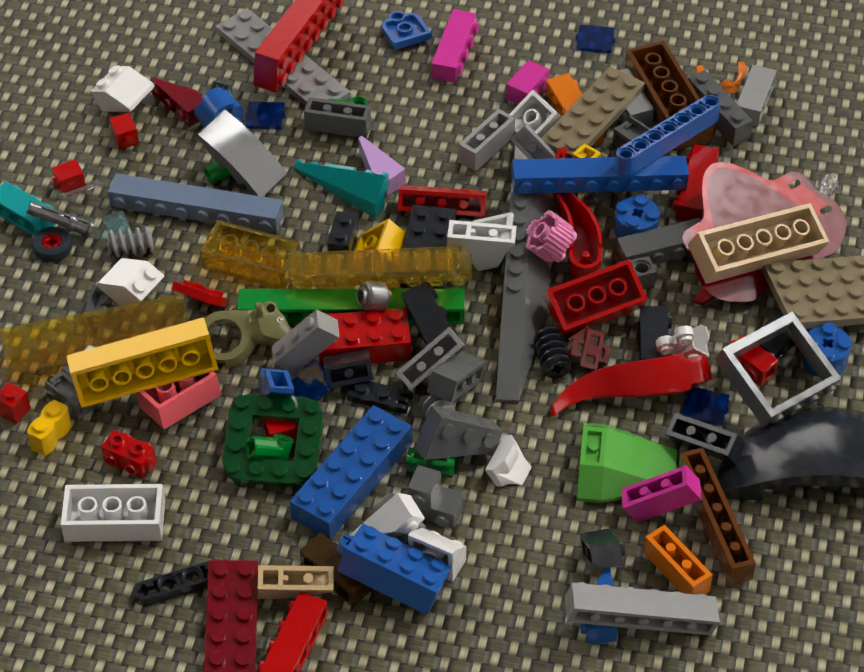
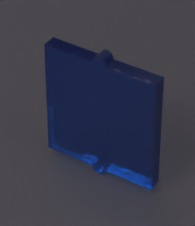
M579 25V32L576 35V50L612 53L613 43H615V28Z
M249 101L248 110L245 112V127L247 129L282 130L283 119L286 118L284 113L285 102Z
M314 359L291 380L294 387L293 396L306 397L318 402L331 390L326 378V372H323L318 359Z
M692 387L688 392L687 399H684L683 416L722 427L725 414H728L729 411L727 406L730 395Z

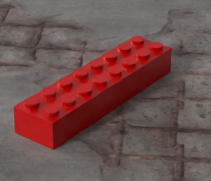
M295 0L255 51L253 86L274 93L281 86H284L287 77L294 73L296 65L302 62L305 53L309 52L313 42L319 39L320 33L327 28L330 19H334L336 11L342 8L344 0Z

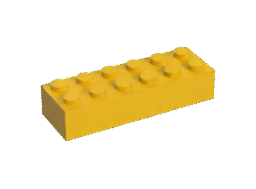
M204 317L66 355L81 408L218 370Z

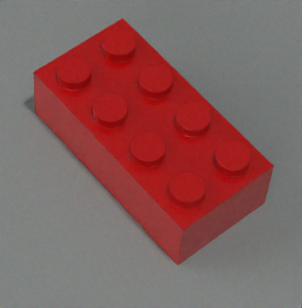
M630 259L547 289L544 295V301L555 326L561 332L562 338L575 334L586 327L591 328L640 309V305L645 306L648 300Z
M407 308L327 314L338 320L339 338L319 354L320 368H324L323 357L364 349L369 350L371 363L411 360V339Z

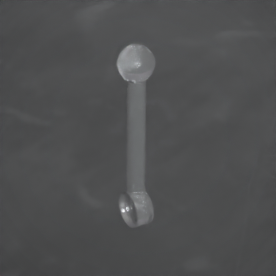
M94 180L92 184L67 193L60 192L58 198L63 201L68 196L92 188L99 189L101 182Z

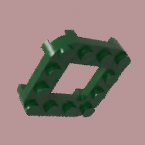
M266 394L237 396L229 411L222 457L227 476L240 487H245V484L292 487V491H299L316 472L319 465L324 428L323 412L319 403L316 400L297 396ZM255 419L299 422L294 461L248 458L245 443L251 437L252 425Z

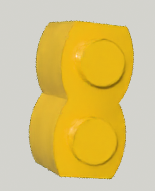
M52 400L43 408L41 416L30 424L27 434L32 451L47 456L56 448L58 439L68 433L71 428V419L67 405Z

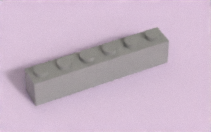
M584 582L571 583L565 594L567 622L710 636L720 623L716 596L685 594L678 591L665 592L656 589L644 590L633 587H613L606 584L593 585Z

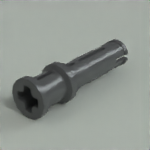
M30 201L26 214L65 227L67 232L74 231L84 235V238L87 239L94 226V220L88 221L77 217L75 213L69 215Z

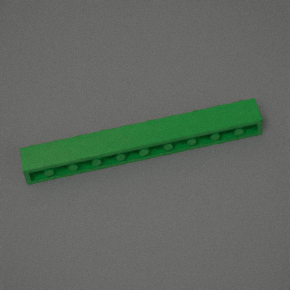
M249 288L239 289L237 310H254L256 302L263 304L267 301H272L276 303L288 324L301 323L316 309L325 314L366 311L357 302L356 294L358 289ZM410 288L390 289L392 300L386 309L406 308L401 293ZM435 289L438 298L435 300L439 307L443 306L448 315L447 323L464 324V289ZM407 310L408 323L415 324Z

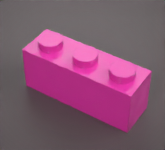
M686 465L622 488L623 509L637 523L702 500L700 480Z

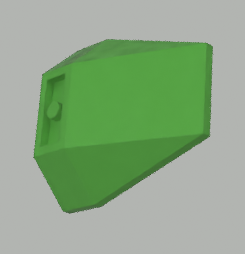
M584 423L577 501L604 503L622 500V488L676 469L677 449L610 425Z

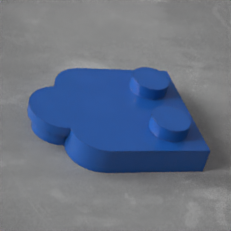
M396 11L391 13L389 18L382 22V33L394 50L432 39L431 31L416 13L404 14L403 12Z

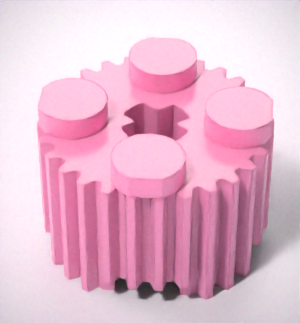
M548 210L544 213V217H541L540 220L535 219L528 225L529 228L526 229L528 239L525 247L546 262H553L554 260L559 263L565 258L566 249L576 240L577 233L573 230L571 224Z

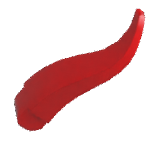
M558 148L555 159L566 158L567 148ZM573 192L552 193L558 214L562 219L571 224L573 230L577 233L576 240L569 245L570 275L573 279H577L599 271L602 261V236L598 221L593 212Z
M683 353L621 363L595 370L571 383L556 398L550 407L551 417L570 405L594 398L653 397L684 393L686 390H690L691 386H699L702 383L714 380L707 356L701 355L685 359Z

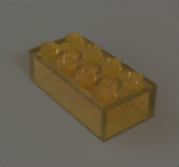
M217 220L200 250L202 269L275 289H286L301 260L299 241Z

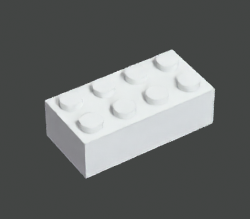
M163 484L65 485L61 517L64 542L162 541L165 511Z

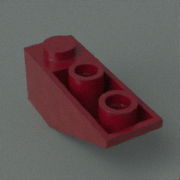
M157 78L151 79L155 86L151 90L152 95L155 99H159L167 110H171L181 122L186 123L189 127L199 122L194 116V108L196 104L200 105L203 100L201 98L202 95L197 90Z

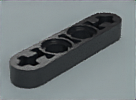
M209 561L137 583L133 589L136 603L141 606H149L208 588ZM204 572H206L207 578L205 579L203 575ZM191 575L199 576V580L195 583L186 581ZM167 582L176 584L172 590L162 588ZM155 587H158L159 593H156ZM147 591L148 595L144 596L142 592Z

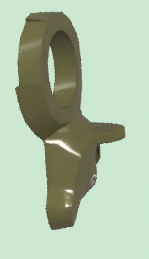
M267 301L263 304L256 302L254 310L218 311L211 313L205 318L208 332L213 326L223 322L231 323L241 331V341L233 351L228 353H217L214 351L216 362L218 364H226V369L242 364L253 352L256 345L273 346L276 341H279L291 330L276 303L272 301Z

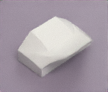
M504 435L485 471L496 486L507 484L521 486L532 467L523 456L513 436Z

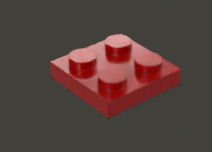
M183 279L182 283L174 281L171 288L173 291L212 305L228 307L230 299L223 297L224 292L210 289L202 284Z

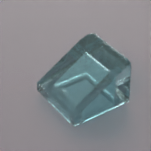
M123 211L103 218L107 234H109V230H112L114 235L117 236L118 229H121L123 234L126 235L127 228H130Z

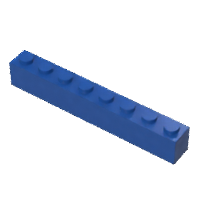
M661 156L630 176H620L615 173L616 157L512 159L511 181L513 194L686 190L689 171L686 156Z

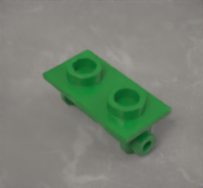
M408 447L406 471L415 472L419 465L440 471L443 475L454 476L455 457L424 460L415 448Z

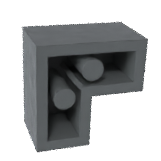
M418 465L408 486V495H411L425 521L435 523L440 527L454 529L464 507V492L441 486L440 471Z

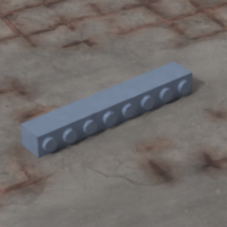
M116 173L108 190L110 207L263 232L277 233L284 216L283 200L124 174Z

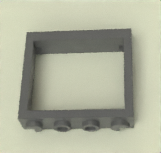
M793 312L724 347L715 358L717 364L762 427L770 423H779L785 418L784 415L788 413L794 415L802 409V405H812L822 394L828 396L837 389L835 385L842 379ZM787 332L822 382L772 408L737 360V357Z

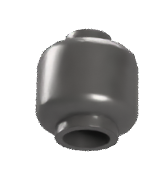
M367 281L358 288L356 298L358 304L364 310L381 311L386 309L389 302H391L392 292L388 289L386 283L382 281Z

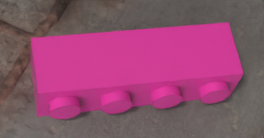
M452 10L432 61V79L456 83L458 75H462L464 69L463 62L468 60L469 47L472 48L474 34H477L479 30V22H476V13Z

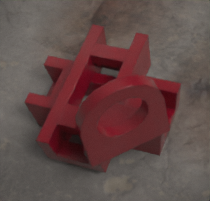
M586 327L567 339L568 342H572L571 349L567 355L580 358L578 368L582 369L584 367L595 371L597 370L598 362L607 364L611 346L603 345L604 332L591 330L589 327Z

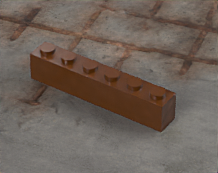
M704 448L680 453L679 468L686 465L700 480L702 500L693 504L729 585L753 580L756 562Z

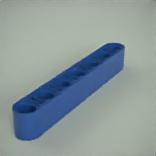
M713 95L704 96L618 148L615 159V173L620 176H630L716 123L719 118L721 100Z

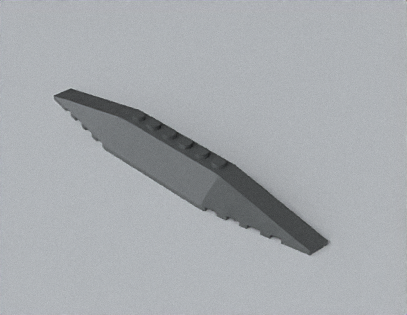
M515 145L514 159H528ZM512 186L509 213L512 212L514 214L512 226H517L515 246L508 247L506 252L496 402L504 403L520 402L526 378L532 365V359L536 353L533 338L539 330L543 329L548 316L544 295L546 290L549 289L551 261H544L525 247L528 239L526 229L529 228L528 225L531 224V221L535 219L540 220L548 210L553 212L549 193L513 194Z

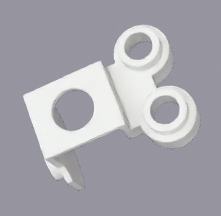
M704 325L696 326L693 329L691 326H681L675 329L674 336H661L656 340L657 351L663 356L671 355L672 353L674 355L683 353L685 359L686 356L688 358L701 355L709 357L707 348L709 334L707 327Z

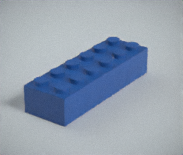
M373 405L290 500L291 518L318 534L322 533L328 539L333 538L407 451L408 447L412 445V426Z

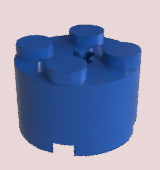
M221 87L214 88L201 97L203 100L201 104H196L194 108V116L203 127H206L223 110L228 111L242 123V106L228 90H223Z
M639 194L636 197H630L619 202L615 213L614 233L616 237L620 238L658 228L659 208L644 194Z
M830 322L814 327L808 332L836 372L841 375L848 363L852 344L851 339L843 330ZM802 354L804 368L812 375L819 377Z

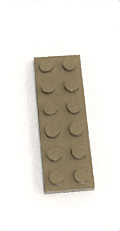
M610 66L541 139L555 153H557L558 148L566 147V158H572V154L582 144L591 147L645 89V82Z

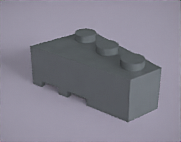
M431 405L414 448L424 460L495 453L503 431L491 419Z

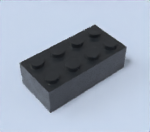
M412 206L400 266V288L411 289L426 281L429 287L445 289L451 255L447 254L449 220L456 221V209Z

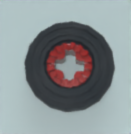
M54 226L38 231L32 241L35 255L45 262H56L66 258L70 254L73 245L70 234L65 229Z

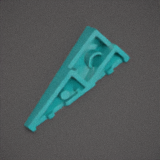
M301 159L296 161L294 165L296 171L376 219L385 209L384 193L389 188L388 173L373 174L372 170L361 172L356 171L355 167L329 163L326 166H322L316 161H312L310 164L303 163Z

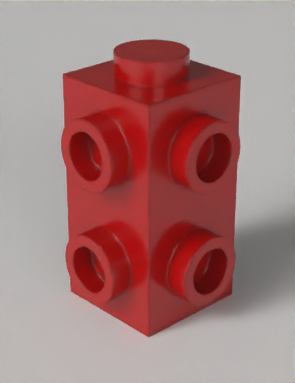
M741 335L737 340H732L728 345L740 340L745 335ZM760 346L737 357V360L753 382L760 387L776 375L778 359Z
M113 430L101 446L103 460L108 465L122 468L131 475H138L144 478L156 466L157 458L154 447L148 442H141L132 438L127 433Z

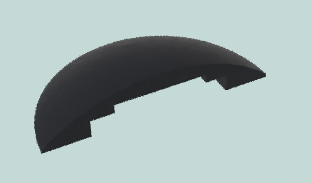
M838 407L802 408L794 415L789 413L784 415L785 418L777 424L770 423L762 427L758 423L741 436L746 445L737 465L722 461L717 475L726 499L763 501L765 490L789 491L790 485L864 488V412Z

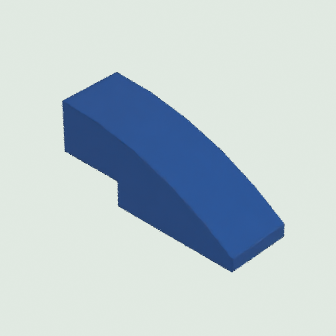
M261 368L259 388L263 394L291 396L294 394V387L288 370Z

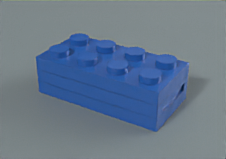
M365 524L361 525L355 536L344 535L339 540L337 551L343 556L337 570L338 572L426 615L442 591L452 566L445 564L442 560L435 559L421 550L408 546L397 538L390 537L376 528Z

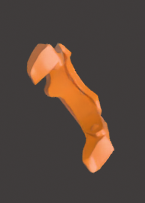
M738 62L736 81L730 82L728 79H725L723 83H718L726 93H736L739 91L745 73L748 72L745 63ZM703 65L696 66V73L705 70Z

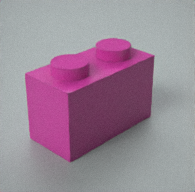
M528 60L506 84V99L519 104L532 90L540 95L543 90H546V80L549 79L550 69Z

